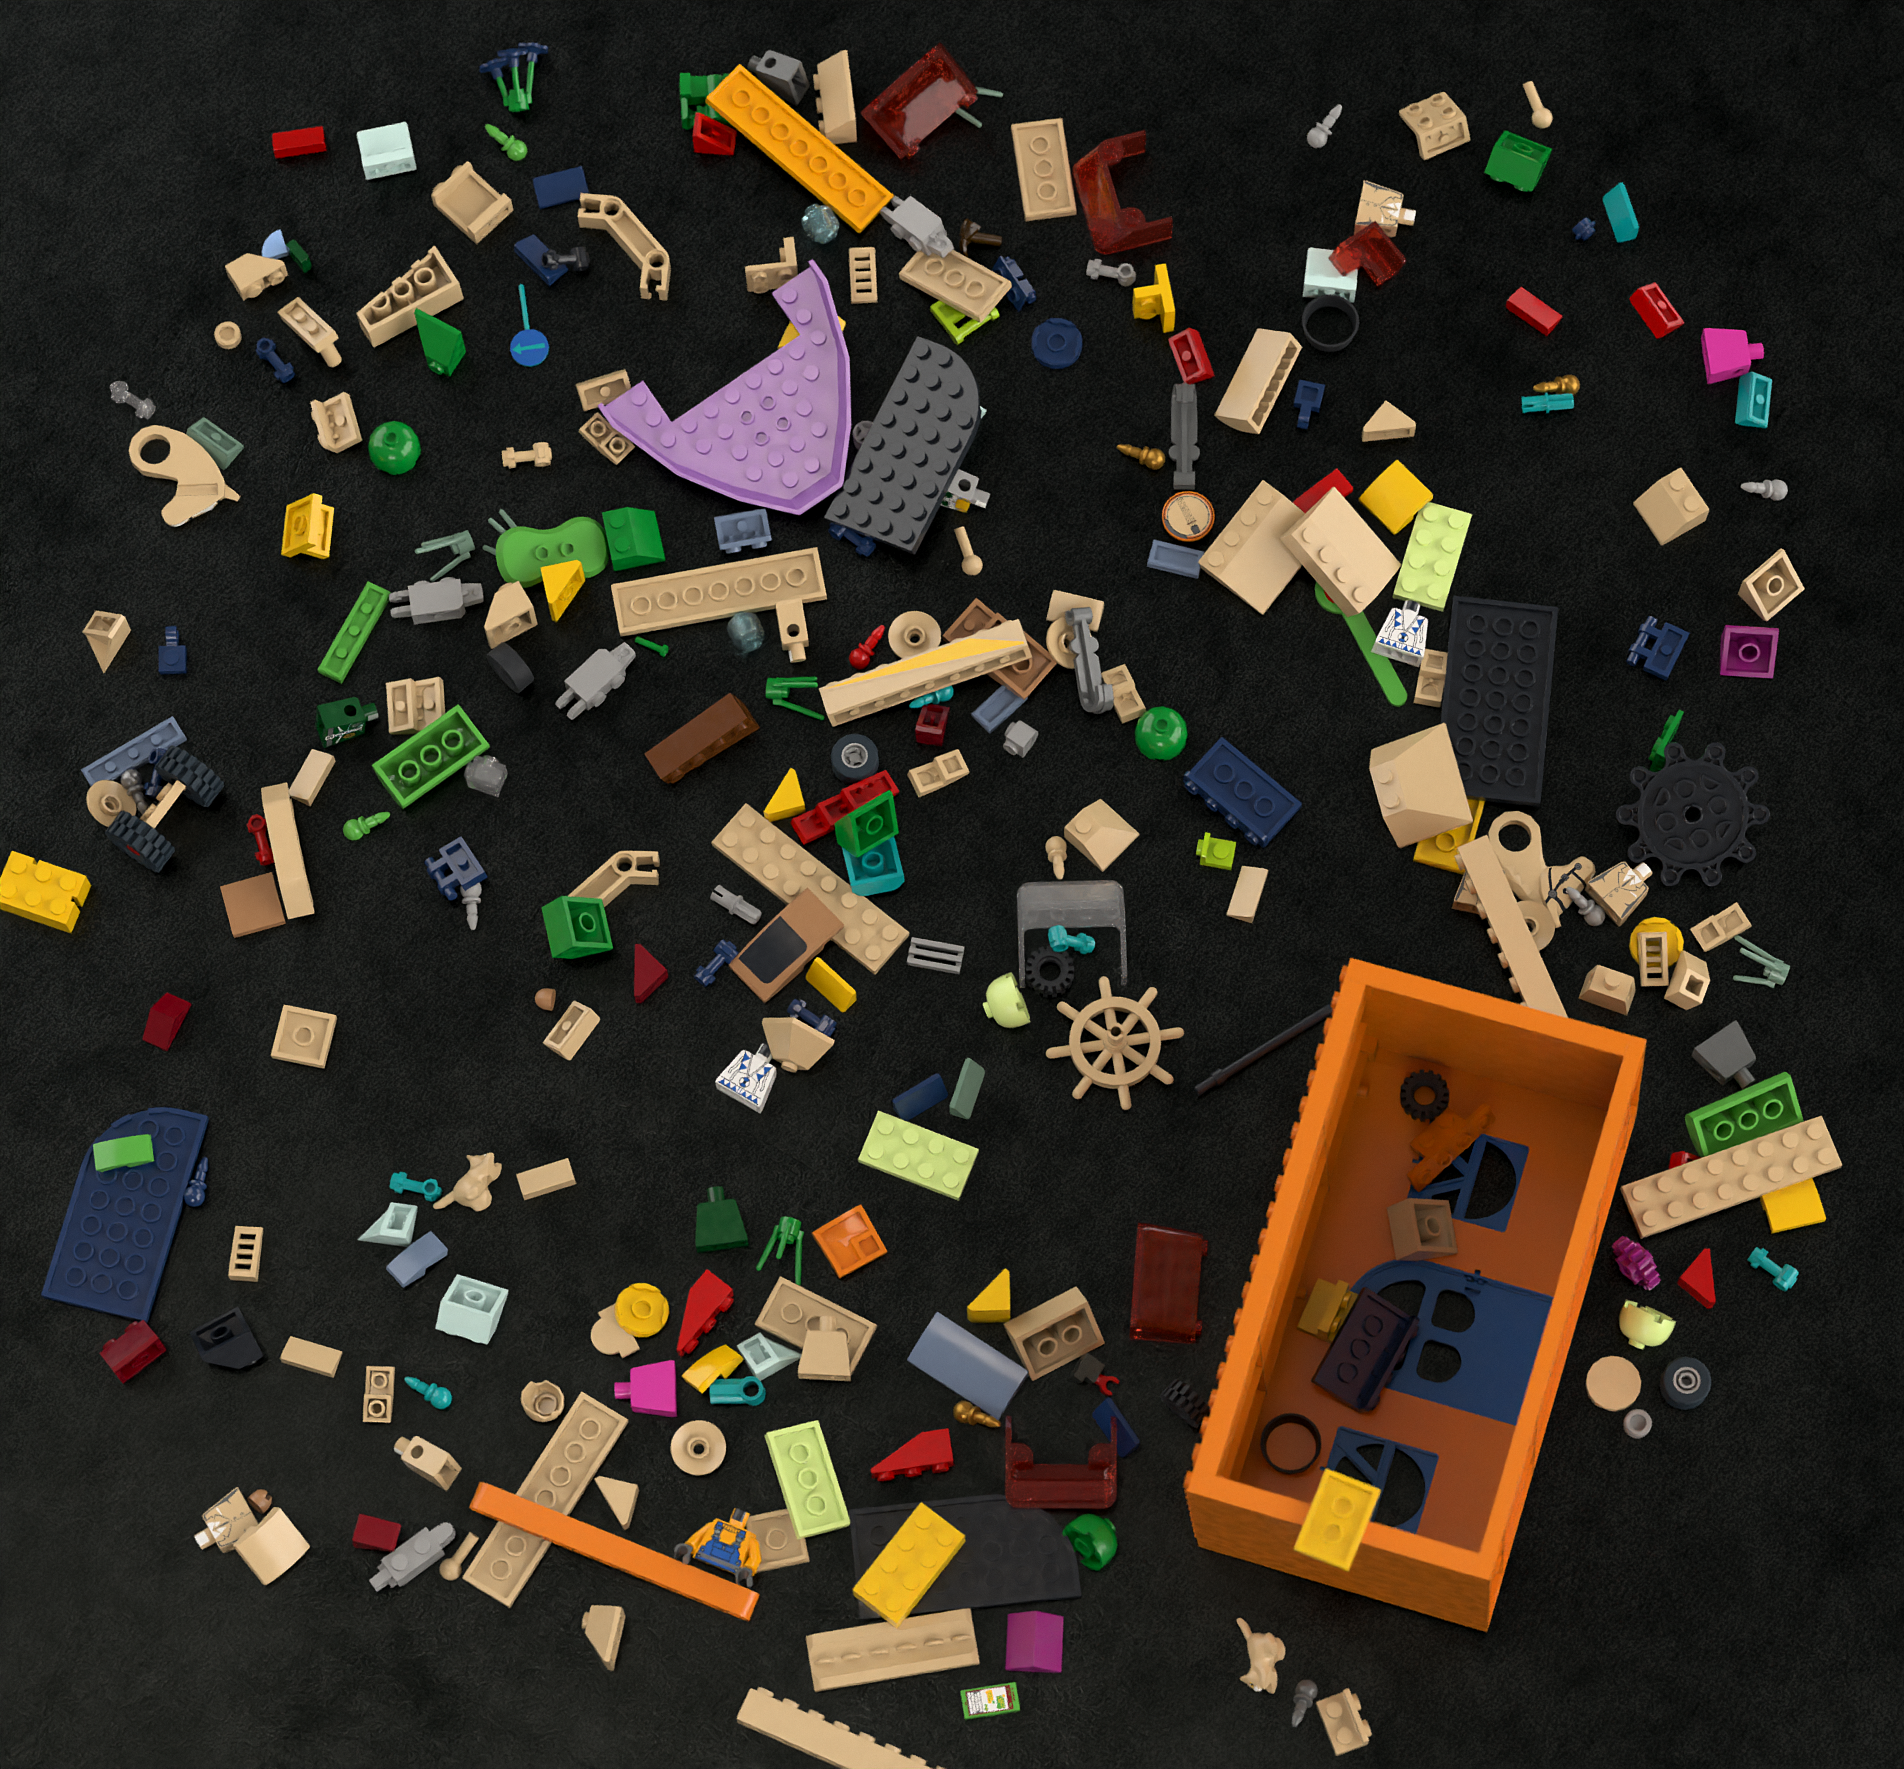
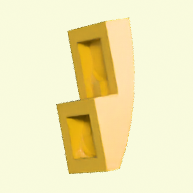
M725 1344L696 1361L682 1375V1378L699 1392L703 1393L719 1375L726 1379L744 1358Z

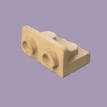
M1348 1688L1343 1690L1342 1693L1316 1702L1336 1756L1368 1744V1736H1371V1731L1366 1719L1361 1721L1357 1711L1361 1709V1705L1356 1693L1351 1695Z

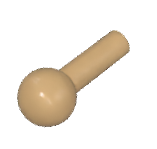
M1530 81L1523 84L1534 111L1532 115L1533 124L1538 128L1548 127L1552 122L1551 112L1543 108L1533 82Z
M964 526L959 527L954 531L964 556L962 569L968 575H976L982 570V560L974 555Z
M470 1532L454 1556L445 1559L441 1563L440 1574L443 1578L455 1580L460 1576L462 1572L461 1563L479 1539L475 1534Z

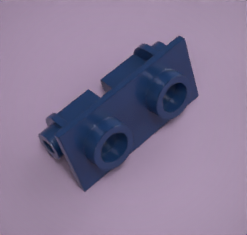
M999 256L991 271L1011 281L1012 287L1006 294L1017 311H1020L1025 301L1030 304L1037 299L1035 296L1036 291L1027 279L1018 281L1024 274L1014 259H1010V257L1003 259L1002 256Z

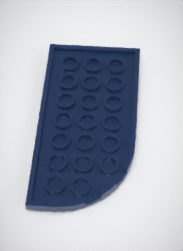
M148 1108L146 1111L132 1115L128 1114L118 1119L99 1138L95 1139L80 1167L41 1294L43 1298L139 1322L141 1320H144L146 1323L148 1322L183 1207L184 1192L189 1187L188 1182L191 1180L209 1121L208 1116L176 1108ZM151 1135L153 1162L131 1168L122 1166L104 1172L96 1170L93 1144L130 1136Z

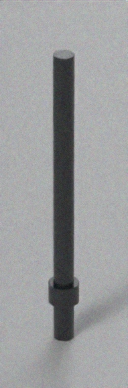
M1327 1004L1222 1070L1218 1068L1210 1073L1209 1078L1193 1087L1194 1091L1200 1096L1215 1086H1222L1228 1082L1227 1079L1330 1016L1332 1014L1331 1006Z

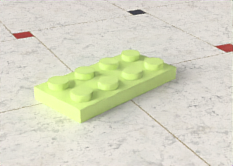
M1430 502L1418 511L1393 598L1403 601L1412 600L1421 606L1443 612L1472 514Z
M878 1111L858 1162L959 1201L979 1149Z
M816 1420L766 1433L765 1439L797 1540L848 1527L850 1525V1518L819 1421Z

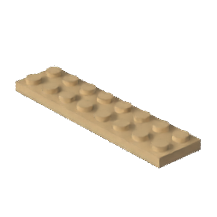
M817 547L611 585L620 637L775 609V602L801 598L803 604L827 599Z
M747 803L712 841V846L787 905L808 887L844 924V928L831 940L873 974H876L909 936V932L867 898L852 893L848 883Z
M1822 1116L1632 1182L1622 1186L1620 1190L1640 1239L1836 1170L1841 1168L1842 1163Z
M581 1392L516 1495L569 1516L628 1424V1419ZM498 1521L462 1578L510 1608L551 1542Z

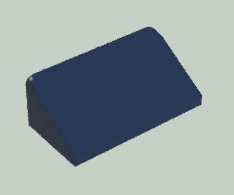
M582 167L533 178V185L540 209L578 200L581 197V193L589 194Z
M534 234L514 245L515 253L549 286L568 271L565 265H558L556 270H550V268L542 266V254L547 253L549 249Z
M934 1074L893 1099V1108L901 1120L909 1121L948 1097V1092L940 1074Z
M1108 1397L1093 1411L1092 1417L1118 1455L1124 1458L1138 1449L1140 1440L1113 1400Z

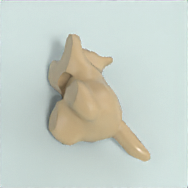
M487 1153L481 1156L467 1155L471 1165L469 1171L458 1180L452 1192L434 1203V1209L445 1208L453 1201L471 1207L475 1211L486 1209L491 1204L492 1199L488 1185L498 1178L502 1168L500 1163H494V1154Z
M1238 1618L1237 1623L1247 1641L1251 1660L1250 1671L1247 1675L1240 1677V1680L1247 1683L1255 1691L1267 1689L1268 1693L1273 1694L1277 1686V1673L1274 1664L1279 1660H1283L1285 1646L1279 1638H1275L1269 1632L1266 1634H1253L1248 1623L1242 1618Z

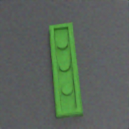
M367 582L317 669L320 674L342 684L386 607L391 592L371 582Z

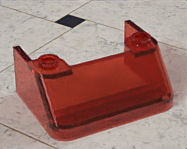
M1145 130L1107 139L1074 164L1073 178L1095 249L1102 254H1111L1172 237L1173 221L1171 217L1146 223L1144 214L1139 209L1134 207L1120 209L1108 166L1117 164L1123 157L1145 152Z
M1006 1416L1005 1495L1007 1502L1015 1508H1108L1115 1502L1117 1481L1116 1416H1111L1110 1443L1094 1445L1088 1454V1465L1033 1464V1452L1028 1445L1024 1443H1011V1416Z

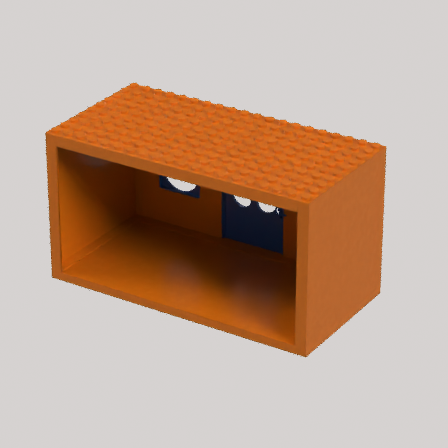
M1350 958L1348 966L1343 965L1340 973L1339 982L1341 983L1339 990L1341 991H1335L1332 999L1331 1008L1333 1009L1331 1015L1333 1017H1327L1324 1025L1325 1043H1319L1316 1051L1317 1069L1316 1071L1311 1070L1308 1077L1309 1095L1308 1097L1303 1096L1299 1107L1301 1121L1300 1123L1295 1122L1291 1133V1139H1293L1291 1146L1293 1147L1292 1149L1287 1148L1283 1159V1165H1285L1283 1172L1285 1173L1284 1176L1279 1175L1274 1190L1276 1191V1202L1271 1201L1266 1216L1268 1218V1228H1262L1258 1241L1260 1254L1259 1256L1254 1255L1251 1263L1252 1280L1251 1282L1246 1281L1243 1289L1242 1298H1244L1243 1309L1238 1308L1235 1315V1336L1230 1335L1226 1344L1225 1352H1227L1226 1358L1228 1359L1226 1363L1221 1362L1218 1370L1219 1388L1218 1390L1213 1389L1210 1396L1209 1406H1211L1210 1417L1205 1416L1202 1422L1200 1433H1202L1201 1439L1203 1440L1201 1444L1196 1443L1192 1455L1194 1469L1193 1472H1187L1183 1487L1187 1494L1188 1510H1190V1516H1192L1194 1537L1197 1538L1199 1547L1487 1632L1637 1116L1647 1040ZM1424 1069V1072L1434 1071L1435 1075L1439 1073L1442 1076V1080L1447 1082V1087L1449 1088L1447 1108L1449 1107L1466 1120L1485 1102L1491 1109L1496 1121L1475 1140L1468 1164L1460 1156L1452 1161V1164L1465 1177L1427 1185L1418 1192L1413 1188L1406 1175L1424 1158L1417 1154L1409 1143L1433 1121L1425 1119V1122H1420L1419 1118L1414 1120L1410 1114L1407 1115L1404 1107L1402 1108L1400 1089L1406 1077L1409 1078L1414 1071L1419 1073V1070ZM1422 1086L1415 1091L1414 1098L1417 1103L1428 1105L1434 1101L1435 1092L1430 1087ZM1489 1142L1501 1149L1510 1159L1516 1174L1515 1191L1509 1203L1496 1214L1480 1219H1465V1213L1486 1143ZM1461 1189L1454 1214H1451L1458 1253L1420 1261L1396 1260L1387 1207L1408 1198L1432 1199L1433 1195ZM1318 1278L1337 1285L1338 1280L1349 1283V1291L1359 1294L1364 1287L1378 1294L1387 1286L1402 1281H1418L1426 1288L1417 1316L1420 1318L1417 1325L1419 1330L1415 1337L1410 1340L1402 1368L1392 1370L1393 1377L1390 1383L1382 1388L1379 1394L1380 1401L1372 1411L1358 1413L1311 1382L1331 1343L1297 1330V1326ZM1450 1290L1463 1294L1473 1304L1475 1320L1466 1331L1460 1333L1435 1327L1431 1323L1438 1296L1442 1291ZM1427 1341L1451 1346L1459 1352L1462 1361L1461 1367L1450 1380L1436 1383L1422 1379L1417 1375V1366L1423 1346ZM1296 1413L1303 1415L1315 1424L1320 1433V1453L1315 1462L1301 1473L1285 1474L1279 1472L1266 1461L1262 1454L1260 1445L1262 1432L1273 1418L1281 1414ZM1285 1423L1276 1427L1270 1433L1267 1439L1266 1451L1270 1461L1277 1467L1286 1470H1296L1308 1465L1312 1461L1316 1451V1443L1312 1433L1306 1427L1297 1423ZM1370 1444L1384 1445L1377 1472L1356 1451V1448ZM1397 1448L1409 1455L1419 1466L1425 1480L1426 1489L1423 1503L1418 1512L1407 1522L1391 1528L1374 1523L1395 1449ZM1344 1456L1373 1484L1370 1486L1381 1490L1349 1572L1294 1551L1295 1544L1325 1470L1335 1471L1336 1466Z

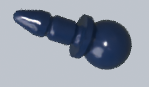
M207 1157L202 1158L198 1164L194 1180H189V1187L184 1192V1201L191 1207L201 1205L205 1199L204 1190L207 1188V1185L203 1182L208 1170Z

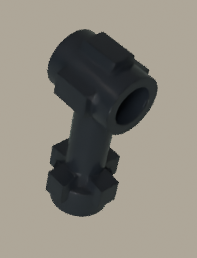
M575 247L570 249L571 254L559 255L556 254L555 250H548L547 253L542 254L541 262L544 268H550V270L558 269V265L573 264L574 271H582L589 268L590 259L585 247Z

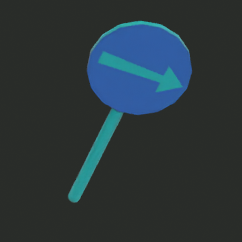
M520 284L519 293L525 330L514 336L510 351L517 363L532 367L545 360L549 344L541 332L529 328L524 285Z

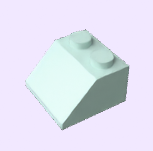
M457 1274L440 1303L436 1329L445 1331L450 1335L471 1339L473 1342L488 1344L496 1330L509 1290Z

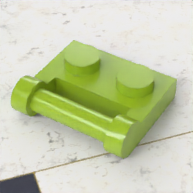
M940 300L930 306V311L949 333L956 345L963 342L965 336L990 319L993 321L999 317V313L994 307L981 323L972 319L957 329L954 324L967 315Z

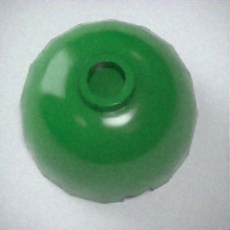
M397 421L385 422L378 426L370 436L368 444L369 455L377 469L397 475L405 473L415 466L416 460L421 453L419 438L410 426Z
M1164 706L1153 707L1144 712L1137 721L1135 728L1136 745L1141 753L1149 759L1170 760L1179 755L1185 747L1188 735L1186 723L1182 716L1174 709Z
M1085 1514L1071 1521L1063 1530V1537L1068 1536L1074 1552L1077 1550L1085 1558L1080 1562L1086 1567L1098 1571L1114 1557L1117 1549V1537L1115 1527L1110 1520L1093 1514Z

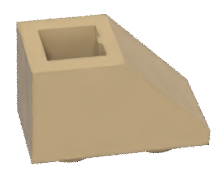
M248 253L225 266L228 277L243 300L258 296L263 289L270 285L279 284L288 275L283 261Z
M1684 950L1681 951L1664 998L1685 1010L1702 1004L1710 982L1706 962Z

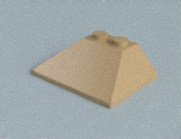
M1445 723L1371 750L1369 769L1383 819L1399 848L1473 822Z

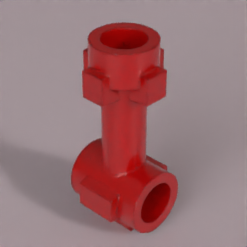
M258 814L253 815L249 819L247 827L249 833H253L256 837L259 852L255 853L256 859L260 862V865L274 863L272 848H269L265 834L267 831L266 819H263Z

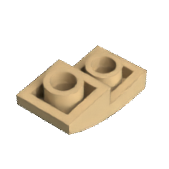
M598 412L578 431L598 451L616 465L635 448L624 435L614 429Z
M366 1366L363 1422L391 1423L395 1367Z

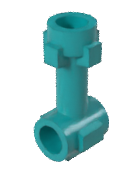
M1061 925L1053 926L1049 929V942L1055 952L1065 951L1068 949V946L1074 947L1075 951H1080L1082 954L1090 953L1094 949V938L1086 936L1084 933L1078 934L1077 937L1067 935L1064 926Z
M404 1172L399 1174L393 1173L390 1189H394L396 1193L402 1194L403 1189L423 1193L425 1199L431 1202L441 1197L442 1189L438 1186V1182L435 1179L426 1180L423 1183L406 1179L407 1173Z
M1756 1247L1747 1259L1751 1262L1750 1266L1755 1269L1761 1266L1775 1276L1773 1284L1782 1291H1786L1788 1288L1791 1289L1797 1281L1798 1271L1788 1264H1785L1783 1268L1779 1267L1766 1257L1768 1251Z

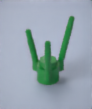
M817 677L768 678L766 698L773 699V705L784 706L820 720L825 718L821 714L783 700V698L789 697L790 688L817 687L818 684L815 682Z
M791 1217L780 1218L779 1225H775L773 1234L756 1266V1270H761L777 1238L780 1241L776 1255L777 1259H781L786 1243L793 1244L794 1240H796L795 1284L798 1286L801 1285L802 1239L804 1232L800 1231L801 1222Z

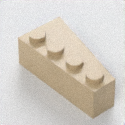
M433 246L425 258L421 261L417 260L411 266L410 271L402 278L398 277L395 279L387 291L384 293L380 292L357 312V316L363 332L372 346L376 347L417 324L414 315L416 308L433 316L464 298L459 282L437 248Z

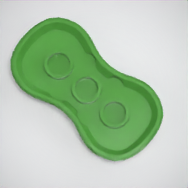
M576 517L556 528L548 530L514 527L505 531L499 537L496 545V560L501 576L507 583L511 582L513 584L519 581L522 588L531 587L543 581L540 567L578 560L582 563L584 577L589 578L603 571L609 559V545L604 529L597 521L587 517Z

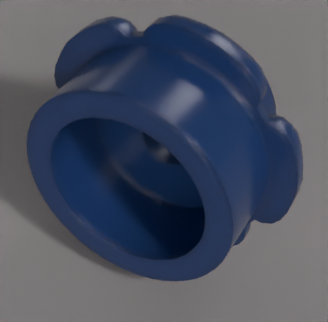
M1588 217L1580 221L1572 229V232L1576 235L1575 239L1582 238L1584 241L1596 231L1593 228L1595 221L1591 222Z

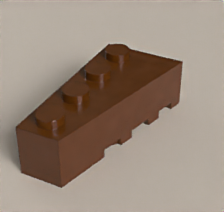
M729 693L647 751L645 756L661 780L667 784L670 782L675 783L682 779L688 771L700 766L708 759L758 730L760 727L745 704Z

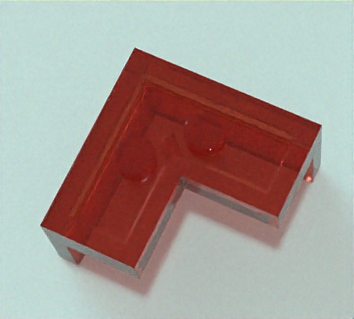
M1376 221L1339 244L1328 258L1341 276L1347 277L1363 266L1377 286L1396 275L1406 263L1405 257Z

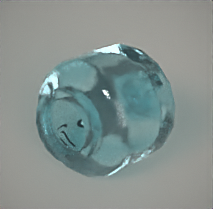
M813 204L805 210V215L801 222L812 241L824 244L837 236L839 221L829 206Z
M739 612L735 614L727 625V632L734 646L739 650H756L761 646L765 638V630L758 616L752 612Z

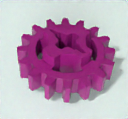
M1624 1236L1613 1243V1253L1617 1256L1615 1260L1624 1276H1627L1635 1285L1638 1283L1639 1286L1642 1285L1645 1290L1648 1289L1649 1291L1660 1283L1659 1273L1655 1270L1657 1266L1648 1250H1645L1638 1242L1634 1243V1241H1630L1628 1237Z

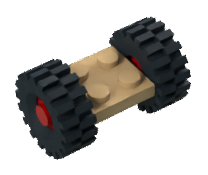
M173 745L168 748L155 766L156 772L168 782L156 797L159 803L156 806L152 803L140 820L135 815L132 816L129 812L122 810L105 831L107 837L120 850L126 852L129 857L134 858L138 863L148 869H152L154 872H159L175 852V848L171 843L165 840L164 836L157 833L154 828L178 796L183 793L195 803L201 804L203 807H209L224 787V783L220 780L219 776L215 775L211 769H208L204 763L198 761L193 755H189L185 750L182 751L179 747Z

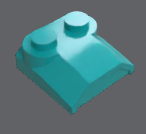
M894 836L858 858L842 847L852 893L858 896L895 890L905 882Z

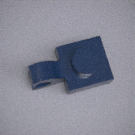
M1299 380L1294 401V407L1300 408L1297 427L1307 429L1311 411L1319 412L1325 385Z
M176 626L166 627L167 646H159V673L186 674V646L179 645V631Z

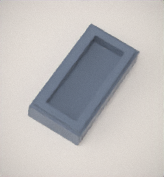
M1153 540L1147 567L1198 579L1201 569L1198 561L1204 555V552Z
M1002 685L971 714L991 734L1028 697L1023 700Z

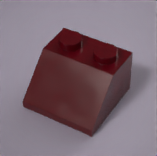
M141 1320L139 1323L138 1321L131 1323L124 1330L125 1334L118 1339L113 1338L102 1347L103 1351L99 1353L123 1384L167 1350L144 1320Z

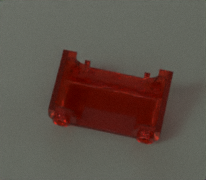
M939 42L860 113L900 159L905 155L910 158L920 149L918 144L962 105L966 108L978 99L975 95L978 89L946 48Z
M1138 1223L1129 1339L1195 1344V1337L1201 1336L1202 1320L1197 1319L1201 1256H1207L1208 1240L1202 1239L1203 1234L1149 1223Z

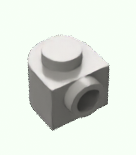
M1021 720L1017 723L1012 722L1005 732L1006 742L1003 744V747L1013 755L1018 754L1024 757L1034 744L1038 731Z

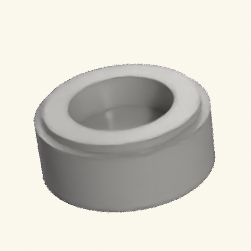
M1640 1409L1630 1411L1623 1421L1625 1432L1633 1438L1646 1436L1652 1426L1649 1414Z

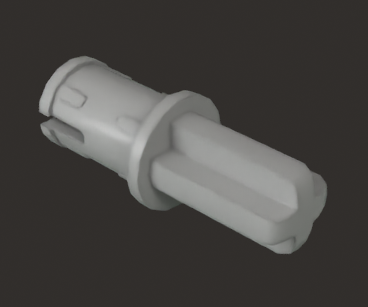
M718 885L714 890L723 895V897L712 892L710 899L727 908L731 915L735 913L751 924H756L759 921L762 912L744 901L743 896H736L721 885Z

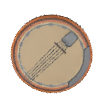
M1190 491L1180 492L1173 495L1164 505L1162 522L1166 531L1175 539L1185 542L1196 541L1206 536L1211 530L1214 523V510L1211 503L1201 494Z

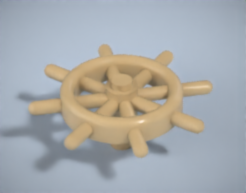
M1103 976L1099 979L1102 999L1090 1003L1081 1012H1078L1065 1002L1057 1004V1009L1074 1022L1070 1030L1069 1045L1049 1048L1046 1051V1056L1048 1058L1071 1056L1075 1067L1084 1076L1072 1092L1075 1099H1080L1090 1085L1094 1083L1104 1088L1118 1089L1121 1107L1124 1110H1128L1131 1108L1128 1087L1140 1082L1149 1073L1165 1084L1173 1082V1076L1157 1066L1156 1063L1160 1055L1161 1041L1180 1038L1184 1035V1031L1179 1027L1159 1030L1156 1020L1147 1010L1157 995L1156 988L1150 987L1139 1002L1123 997H1112L1109 979ZM1115 1011L1129 1014L1122 1025L1117 1023ZM1104 1013L1107 1031L1091 1019ZM1138 1020L1147 1030L1146 1033L1128 1035ZM1083 1029L1101 1039L1080 1043ZM1150 1043L1146 1057L1130 1047ZM1102 1051L1092 1066L1083 1055V1053ZM1123 1055L1139 1066L1126 1073ZM1111 1057L1115 1075L1101 1072Z

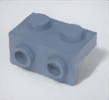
M766 508L714 517L720 550L725 549L726 553L741 551V546L750 544L752 549L767 546V541L772 540Z

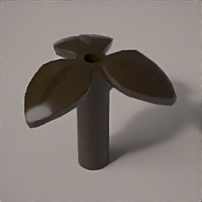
M966 218L959 234L961 236L959 240L961 255L968 258L967 245L970 242L1000 246L1002 237L979 233L980 226Z

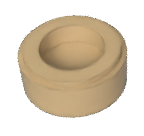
M223 322L215 329V339L220 347L232 349L240 343L241 332L235 323Z

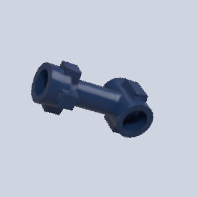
M268 338L260 339L257 341L256 349L259 358L268 360L276 369L274 376L277 380H281L283 383L290 381L295 375L293 366L290 363L285 365L274 351L276 346L272 340Z
M830 523L829 534L836 540H840L844 536L857 546L856 552L858 554H864L867 557L874 550L876 544L872 538H863L854 531Z
M154 748L149 754V763L156 766L167 750ZM155 766L150 783H145L144 795L156 799L163 789V786H161L162 777L156 772Z
M721 940L713 950L717 955L705 968L700 965L696 970L697 973L694 975V978L704 987L709 983L712 984L716 979L713 974L724 962L730 964L739 954L736 950L737 947L730 941Z
M795 998L787 1009V1012L791 1014L790 1017L796 1019L800 1017L812 1025L815 1030L831 1037L836 1030L834 1027L837 1023L825 1014L819 1018L805 1008L806 1002Z

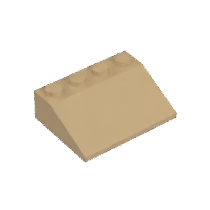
M1262 480L1198 563L1202 570L1263 615L1302 567L1299 560L1280 538L1305 513L1283 494Z
M1332 487L1280 538L1347 617L1359 614L1366 608L1402 566L1335 487Z

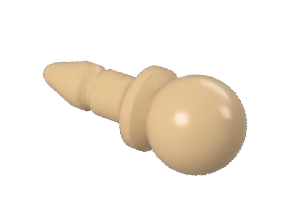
M1054 836L1046 842L1045 848L1048 853V860L1053 863L1054 873L1057 879L1061 880L1064 875L1063 861L1067 858V845L1063 838Z

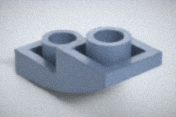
M430 1231L401 1252L386 1269L404 1288L425 1275L427 1267L447 1256L448 1249Z

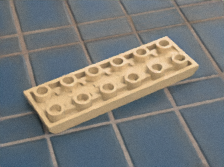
M959 1609L906 1618L898 1629L889 1622H882L806 1636L815 1692L980 1664L970 1609Z

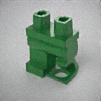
M680 73L679 88L683 129L690 130L694 127L695 113L698 112L728 127H733L732 124L705 102L706 97L729 74H723V76L716 74L690 76V73ZM706 104L704 107L697 106L696 111L688 108V105Z

